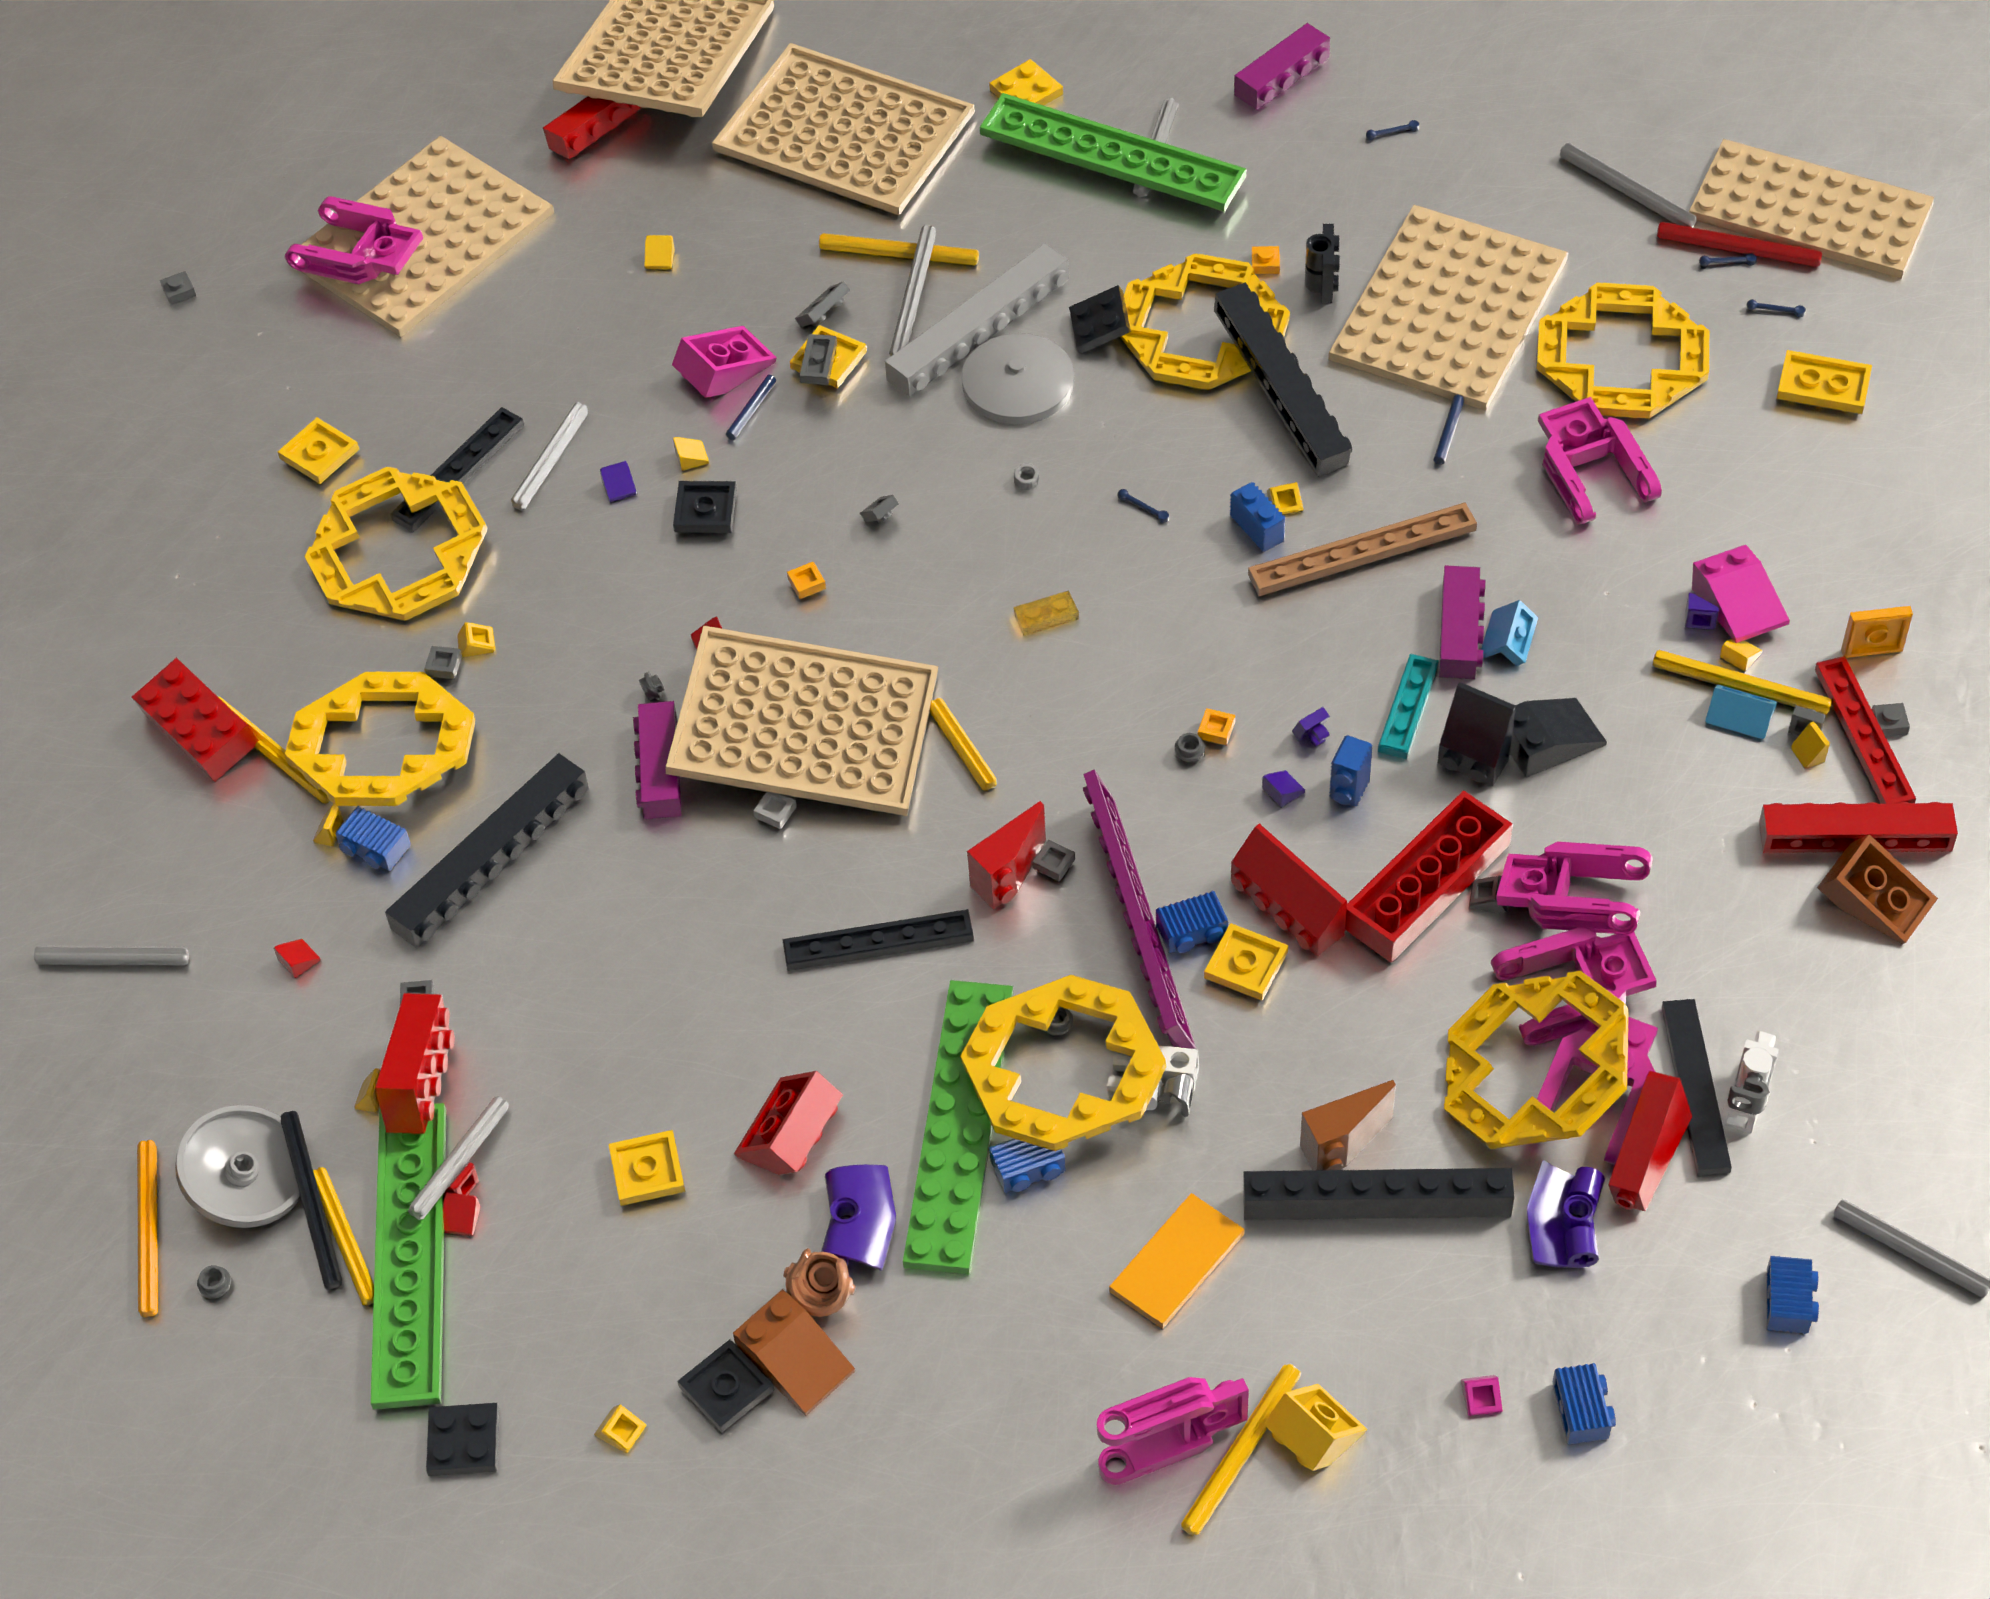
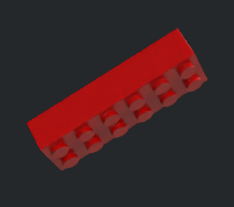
M1463 790L1347 903L1345 930L1392 963L1510 846L1513 823Z

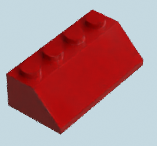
M1260 823L1256 825L1231 861V882L1237 890L1244 891L1249 895L1260 910L1268 912L1282 930H1288L1303 949H1309L1318 957L1345 936L1347 900Z

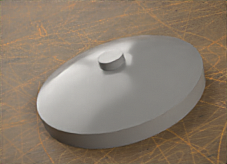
M1006 334L984 342L969 355L962 370V387L968 403L982 416L1005 424H1028L1050 417L1067 403L1074 388V369L1068 354L1055 342L1033 334Z
M231 1105L206 1113L196 1120L185 1132L176 1156V1179L185 1199L204 1217L231 1227H257L280 1219L292 1210L301 1197L281 1125L280 1115L256 1106Z

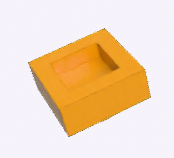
M1252 246V267L1255 269V274H1280L1279 246Z
M814 561L787 571L788 580L799 599L826 589L825 580Z
M1206 708L1198 729V736L1202 740L1227 746L1235 724V715Z

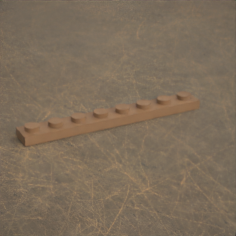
M1466 502L1248 567V576L1258 596H1262L1476 531L1477 522Z

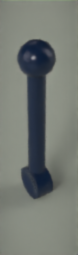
M1412 120L1407 125L1378 131L1370 129L1366 132V138L1373 140L1376 136L1404 130L1417 131L1419 129V122Z
M1750 253L1746 257L1709 258L1704 255L1700 257L1699 263L1704 267L1711 263L1746 262L1748 265H1754L1757 256Z
M1754 299L1749 300L1746 304L1749 310L1758 308L1794 313L1796 317H1803L1806 312V308L1801 305L1793 308L1757 303Z
M1126 489L1118 491L1117 496L1119 499H1126L1157 516L1159 522L1166 523L1169 520V513L1167 511L1154 509L1129 495Z

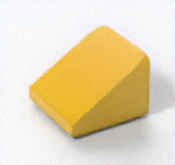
M646 236L645 269H672L675 251L672 236Z
M681 437L673 438L675 452L682 471L709 464L701 440Z
M1297 482L1270 487L1267 490L1269 501H1272L1275 508H1279V512H1282V515L1304 510Z
M468 622L463 624L457 635L458 649L461 650L462 657L488 654L495 651L492 627Z
M1730 639L1722 645L1720 658L1745 672L1760 656L1762 650L1745 640L1735 643L1733 639Z
M1813 721L1791 745V750L1802 766L1808 769L1825 762L1830 743Z
M335 804L324 815L314 836V843L328 846L335 845L337 841L335 832L344 823L340 809Z
M375 1068L363 1081L354 1106L356 1110L375 1113L378 1111L380 1105L375 1087L380 1069Z
M619 1404L610 1410L594 1435L615 1448L628 1453L646 1427V1424Z

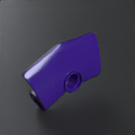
M1545 1160L1542 1161L1527 1205V1220L1534 1263L1552 1267L1584 1268L1598 1262L1599 1255L1593 1216L1605 1182V1176L1599 1170L1592 1167H1580L1576 1170L1574 1176L1560 1170ZM1572 1215H1580L1582 1218H1576Z
M864 1164L832 1168L825 1173L831 1219L821 1252L834 1254L838 1258L843 1259L847 1266L849 1260H853L882 1271L896 1224V1212L888 1167L885 1165ZM844 1215L852 1216L849 1219H840Z

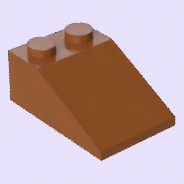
M1869 834L1848 845L1817 887L1839 909L1901 944L1908 941L1938 899Z
M1394 1080L1302 1112L1300 1147L1312 1170H1342L1344 1167H1347L1392 1120L1396 1090Z
M783 1289L733 1332L735 1345L773 1383L774 1387L805 1416L855 1372L853 1365L809 1313Z

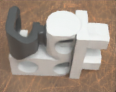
M1757 1031L1754 1041L1746 1040L1736 1077V1087H1730L1728 1098H1726L1722 1110V1125L1752 1133L1757 1115L1765 1109L1770 1093L1768 1087L1779 1049L1773 1047L1776 1036Z
M1159 1046L1166 1059V1069L1146 1110H1154L1160 1101L1170 1104L1171 1097L1173 1096L1181 1103V1114L1184 1117H1188L1199 1070L1198 1049ZM1114 1052L1113 1070L1125 1072L1132 1057ZM1109 1076L1107 1085L1108 1097H1113L1122 1077Z

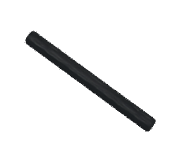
M296 1111L284 1112L281 1114V1125L323 1284L328 1290L338 1288L342 1285V1277L299 1115Z

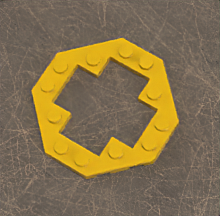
M1194 253L1185 257V262L1176 266L1169 264L1153 271L1152 276L1142 281L1137 278L1128 282L1124 298L1131 332L1120 336V338L1154 380L1210 390L1250 372L1251 369L1235 344L1222 342L1216 362L1163 353L1168 341V332L1144 328L1155 295L1182 300L1188 280L1229 288L1246 282L1251 292L1254 291L1257 294L1260 306L1264 312L1267 311L1270 314L1276 331L1281 332L1283 337L1290 320V311L1284 304L1281 305L1275 299V293L1264 280L1260 281L1255 275V269L1248 262Z
M1597 282L1589 287L1586 294L1581 297L1575 296L1561 305L1558 312L1551 316L1547 314L1539 320L1536 369L1574 401L1577 402L1591 397L1602 416L1650 419L1708 380L1710 330L1702 324H1695L1689 319V314L1674 302L1670 304L1661 297L1662 292L1654 286ZM1596 311L1652 314L1651 335L1680 336L1679 370L1651 369L1650 390L1594 386V365L1566 363L1567 329L1595 331Z
M385 467L334 491L327 515H323L315 532V541L312 547H308L304 556L329 604L406 621L459 596L487 531L482 516L462 482L454 480L444 482L436 480L435 476L413 472L411 475L401 473L397 468ZM400 493L412 513L437 501L439 502L458 535L433 547L435 555L443 567L442 570L393 593L390 592L380 573L353 585L334 551L360 538L349 517Z
M364 672L295 713L285 751L286 762L293 769L297 768L300 770L304 778L317 790L321 789L328 795V799L336 806H398L406 801V795L419 788L423 791L441 780L442 773L451 768L457 770L467 764L475 726V717L471 710L424 672ZM362 701H417L414 712L416 721L442 722L435 755H404L400 776H343L346 767L345 754H319L327 721H357Z
M1582 971L1568 972L1566 977L1551 979L1550 976L1524 979V983L1510 986L1506 982L1493 984L1448 1029L1450 1052L1446 1062L1448 1091L1444 1100V1109L1450 1117L1490 1149L1581 1137L1627 1090L1628 1008L1623 1001ZM1563 1000L1599 1027L1579 1048L1582 1056L1597 1066L1598 1069L1555 1113L1532 1096L1508 1119L1473 1091L1494 1070L1490 1062L1475 1050L1518 1007L1540 1023Z
M1068 975L987 1006L961 1054L964 1069L968 1073L974 1090L987 1112L994 1132L1053 1151L1068 1147V1142L1085 1136L1086 1139L1107 1132L1111 1130L1112 1125L1125 1120L1130 1123L1141 1119L1166 1069V1059L1132 994L1126 990L1074 975ZM1059 1007L1113 1022L1114 1025L1105 1041L1106 1049L1132 1057L1111 1101L1080 1092L1067 1118L1011 1101L1021 1083L1020 1074L995 1067L1017 1022L1047 1031Z

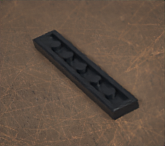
M501 407L430 476H435L436 480L450 482V480H454L464 484L524 426L523 418ZM404 500L390 513L392 521L414 532L441 505L437 501L412 513Z
M966 909L782 940L787 971L970 942L974 941L969 910Z
M1695 999L1663 1001L1661 1008L1677 1078L1681 1079L1692 1113L1687 1130L1697 1176L1731 1173L1730 1156Z

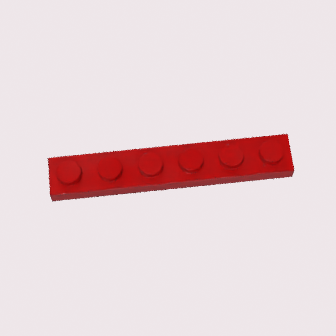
M1842 656L1817 662L1815 672L1828 698L1832 700V706L1880 803H1915L1916 796L1846 657Z

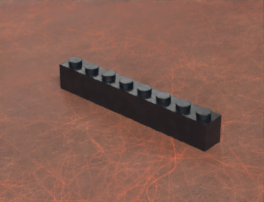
M1246 282L1216 293L1214 303L1215 314L1316 475L1320 477L1348 466L1352 452L1350 440L1340 432L1336 418L1333 415L1330 416L1326 410L1322 396L1320 394L1317 395L1312 388L1310 377L1300 369L1296 355L1293 352L1290 353L1286 347L1282 333L1277 332L1274 328L1271 316L1267 311L1264 312L1260 306L1257 294L1254 291L1251 292Z
M558 753L385 911L390 929L415 948L419 947L424 941L429 940L435 931L447 920L452 919L468 900L475 898L483 886L490 880L495 879L509 862L517 859L533 840L540 838L544 830L555 820H559L574 802L585 796L589 789L585 771Z
M1512 1168L1243 1171L1244 1220L1511 1217L1514 1204Z

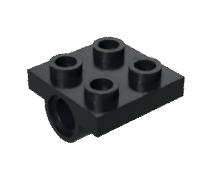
M1323 224L1322 234H1314L1306 242L1304 283L1308 290L1321 293V303H1332L1333 292H1338L1339 275H1334V272H1339L1340 255H1334V252H1339V235H1334V224Z

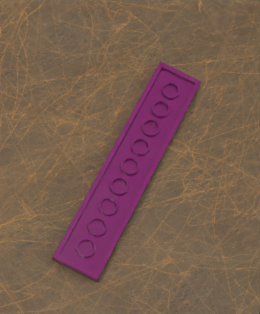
M1095 769L1083 774L1087 786L1083 787V792L1088 803L1094 806L1095 810L1091 812V817L1097 829L1101 828L1103 835L1099 836V841L1105 854L1109 853L1111 859L1107 861V866L1113 879L1117 878L1119 883L1115 887V891L1121 904L1125 903L1127 911L1123 912V916L1129 929H1133L1135 937H1132L1131 941L1136 953L1142 955L1144 961L1140 964V969L1147 982L1150 981L1152 989L1148 990L1154 1007H1159L1161 1015L1157 1016L1159 1027L1164 1035H1168L1173 1047L1196 1049L1115 799Z

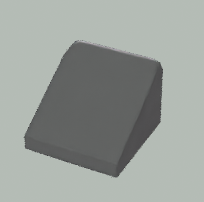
M1502 876L1474 880L1469 907L1471 909L1498 913L1508 912L1509 906L1497 905L1496 895Z

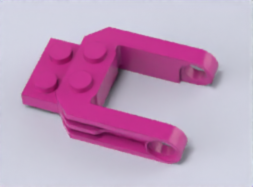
M328 196L318 208L319 216L326 223L365 232L352 250V254L314 245L292 244L285 253V260L295 270L359 285L377 278L381 272L398 275L423 240L421 230L397 225L391 209Z
M1591 397L1539 414L1538 423L1549 440L1545 448L1546 452L1542 465L1577 524L1581 525L1595 520L1596 512L1593 513L1592 505L1585 494L1586 488L1573 467L1605 457L1608 453L1615 455L1643 502H1649L1661 497L1660 481L1625 422L1613 417L1604 419Z
M1558 841L1545 847L1544 853L1539 856L1508 854L1496 895L1497 905L1529 907L1530 917L1542 929L1569 931L1578 927H1584L1596 933L1630 934L1636 930L1640 916L1638 908L1624 902H1611L1610 899L1567 896L1571 883L1570 877L1643 880L1650 874L1653 859L1651 854L1641 847ZM1638 860L1644 866L1633 867L1627 861ZM1625 914L1630 917V920L1621 921L1614 915Z
M1578 927L1501 951L1491 960V966L1497 979L1502 981L1574 961L1576 971H1582L1624 1003L1626 1002V996L1655 988L1657 983L1635 932L1630 934H1614L1601 938L1592 930ZM1565 1005L1553 1009L1540 1023L1533 1018L1523 1025L1520 1024L1519 1031L1526 1045L1536 1046L1586 1029L1589 1020L1571 1006Z
M1628 1017L1627 1086H1632V1089L1604 1157L1605 1162L1613 1165L1616 1164L1649 1070L1655 1072L1648 1054L1657 1035L1658 1028ZM1591 1021L1588 1022L1586 1029L1563 1037L1537 1097V1100L1552 1112L1555 1110L1573 1065L1591 1074L1598 1069L1597 1066L1582 1056L1579 1048L1599 1029Z
M1188 1377L1104 1410L1097 1419V1435L1102 1443L1104 1442L1110 1446L1101 1452L1098 1459L1101 1478L1109 1484L1120 1485L1204 1452L1213 1444L1211 1436L1216 1432L1248 1420L1249 1389L1244 1379L1241 1378L1236 1381L1226 1380L1218 1384L1215 1389L1210 1390L1205 1378ZM1118 1420L1124 1424L1125 1429L1118 1435H1112L1104 1427L1109 1421ZM1112 1458H1120L1125 1462L1126 1466L1122 1471L1115 1473L1107 1469L1106 1463Z

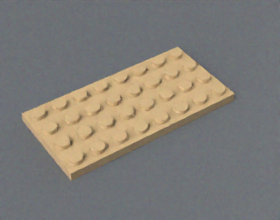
M1723 139L1689 212L1696 216V221L1775 243L1818 250L1822 252L1824 257L1902 279L1932 208L1934 197Z

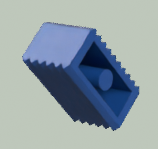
M1250 482L1230 494V516L1256 545L1265 552L1284 542L1285 516L1282 515V512H1279V508H1275L1272 501H1269V497H1265L1262 490H1258L1259 486H1255L1254 482Z
M1349 735L1344 736L1331 762L1332 769L1329 785V797L1343 805L1358 806L1365 788L1370 783L1371 743Z
M360 806L353 810L335 832L339 848L343 853L351 857L356 854L375 869L382 867L392 871L393 866L396 865V862H399V859L403 857V854L406 853L411 845L407 830L404 827L401 828L389 820L386 821L379 815L376 816Z
M1215 891L1205 893L1204 895L1200 894L1198 897L1194 896L1191 899L1188 898L1156 909V927L1168 953L1175 951L1185 953L1193 949L1195 945L1204 942L1217 943L1222 939L1228 928V919Z
M1011 1139L989 1147L990 1162L1004 1193H1008L1010 1190L1014 1192L1023 1191L1034 1182H1039L1041 1179L1046 1181L1053 1180L1066 1171L1065 1156L1062 1149L1053 1151L1017 1139Z
M1770 1256L1767 1266V1330L1807 1334L1809 1333L1811 1323L1818 1321L1819 1303L1812 1301V1293L1817 1292L1818 1271H1812V1259Z
M1595 1363L1555 1369L1552 1384L1567 1444L1609 1439L1611 1428L1616 1426V1418L1613 1407L1606 1406L1604 1395L1608 1394L1605 1375H1598Z

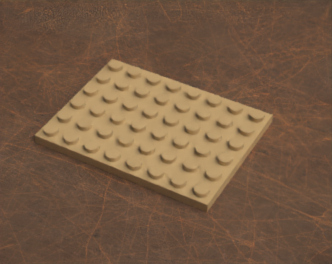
M610 0L553 79V89L564 91L568 94L575 93L591 98L612 100L616 103L633 104L642 108L649 107L665 112H675L690 117L702 118L774 9V0Z
M790 43L715 138L712 145L713 150L900 215L975 111L974 104Z
M440 135L356 201L391 209L397 225L421 230L423 240L400 273L394 275L381 272L377 278L359 285L310 273H302L399 337H402L554 214L553 205ZM326 224L301 245H314L352 254V250L365 232Z
M1413 205L1330 349L1329 360L1453 400L1455 395H1461L1464 397L1463 404L1486 411L1567 260L1568 252Z
M703 626L668 756L666 774L907 816L938 675V666Z

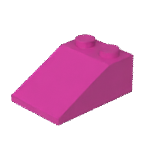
M738 326L681 338L672 366L701 395L707 398L728 393L774 364L777 357L744 326Z
M1746 544L1693 562L1692 590L1697 596L1719 607L1717 621L1735 643L1789 625L1790 620L1761 561Z

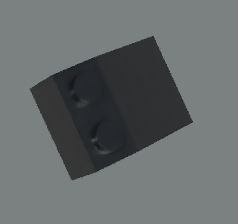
M1459 682L1440 740L1437 763L1449 770L1458 771L1477 782H1483L1493 787L1509 761L1516 705Z
M1577 698L1532 700L1516 705L1510 755L1526 778L1607 744L1606 739Z

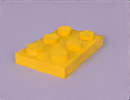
M1787 350L1776 399L1863 414L1872 365Z

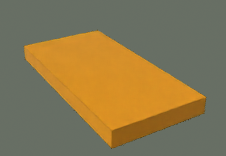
M1191 1193L1109 1286V1292L1163 1329L1244 1236L1245 1229Z

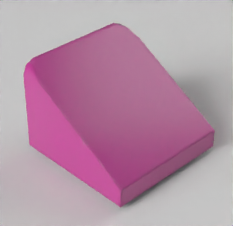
M1490 1375L1461 1379L1468 1416L1503 1412L1499 1378L1497 1376Z

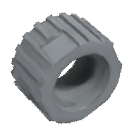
M1028 463L1021 464L1014 472L1015 486L1021 490L1036 488L1039 484L1038 468ZM1033 476V478L1029 480H1024L1021 477Z

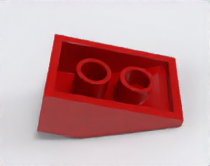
M1041 801L967 851L970 887L993 910L1001 904L1010 902L1018 893L1033 865V860L1046 841L1044 804Z

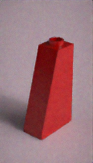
M1650 1070L1647 1074L1608 1184L1614 1202L1624 1209L1631 1210L1634 1208L1646 1211L1692 1118L1680 1078Z

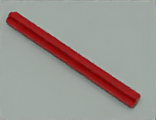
M1660 222L1657 230V237L1661 239L1742 254L1751 253L1758 257L1819 267L1822 260V252L1818 250Z

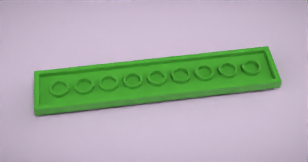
M1002 93L980 126V135L1224 212L1246 177V168Z
M950 980L903 1257L904 1268L970 1275L993 1127L985 1108H983L974 1090L973 1083L964 1069L961 1054L986 1007L1013 997V986ZM1005 1047L995 1067L1002 1068Z
M444 1103L434 1104V1117L432 1121H428L425 1134L386 1133L381 1109H379L371 1406L373 1410L441 1404L444 1273L443 1203L445 1193L442 1194L422 1220H417L414 1216H411L408 1210L410 1204L446 1159V1107Z

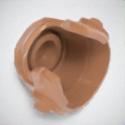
M809 1248L802 1252L797 1263L792 1262L789 1267H786L783 1277L786 1278V1292L812 1316H829L838 1312L848 1301L850 1295L854 1294L856 1288L853 1284V1278L849 1277L847 1263L843 1259L827 1252L811 1253Z

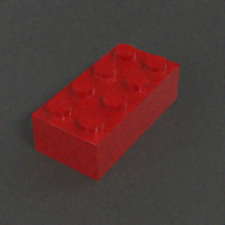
M177 657L131 697L141 711L214 782L256 746L257 741H259L249 726Z
M404 993L375 1087L386 1133L425 1134L428 1121L433 1120L434 1099L440 1096L441 1075L447 1071V1054L449 1049H453L455 1042L454 1031L449 1029V1009L444 1007L442 994Z

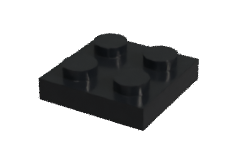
M1119 285L1069 307L1076 348L1081 354L1131 332L1124 293Z
M679 481L673 521L674 532L732 533L737 492L736 481Z
M731 1339L677 1381L679 1388L721 1433L774 1391L773 1383Z
M497 1403L429 1407L426 1461L428 1476L497 1472L499 1407Z

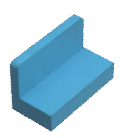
M1520 600L1493 610L1481 648L1483 650V658L1501 652L1516 666L1525 663L1538 616Z
M1717 685L1714 689L1705 721L1708 724L1764 739L1777 701Z

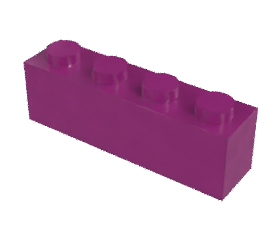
M1306 23L1235 74L1234 95L1258 110L1266 103L1271 102L1278 94L1289 89L1300 78L1307 76L1318 65L1327 61L1330 56V37L1309 23Z
M1444 566L1439 677L1475 679L1476 667L1482 668L1483 650L1478 649V644H1483L1484 626H1478L1479 620L1484 621L1485 603L1479 602V597L1485 596L1486 580L1480 579V567Z
M674 701L638 704V716L633 717L634 733L639 735V741H634L635 758L640 759V765H635L636 783H641V790H636L637 808H643L645 820L682 816L680 776L666 774V764L678 723Z

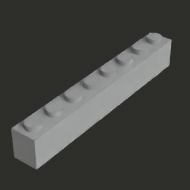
M1046 243L1041 245L885 360L887 381L908 397L924 389L933 379L944 374L948 368L959 360H963L976 347L986 342L999 330H1003L1011 321L1023 315L1038 301H1042L1058 286H1062L1069 279L1068 259Z

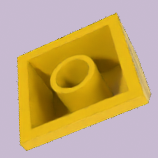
M1319 1384L1285 1392L1264 1422V1425L1272 1432V1437L1278 1443L1287 1446L1296 1455L1298 1462L1312 1471L1330 1466L1367 1431L1366 1427Z

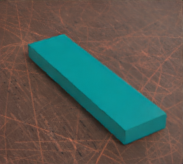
M1414 654L1409 655L1378 744L1379 753L1403 759L1408 758L1439 667V660Z

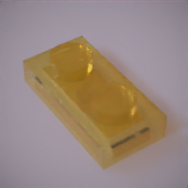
M1069 590L1013 607L1014 616L1023 636L1079 619V611Z

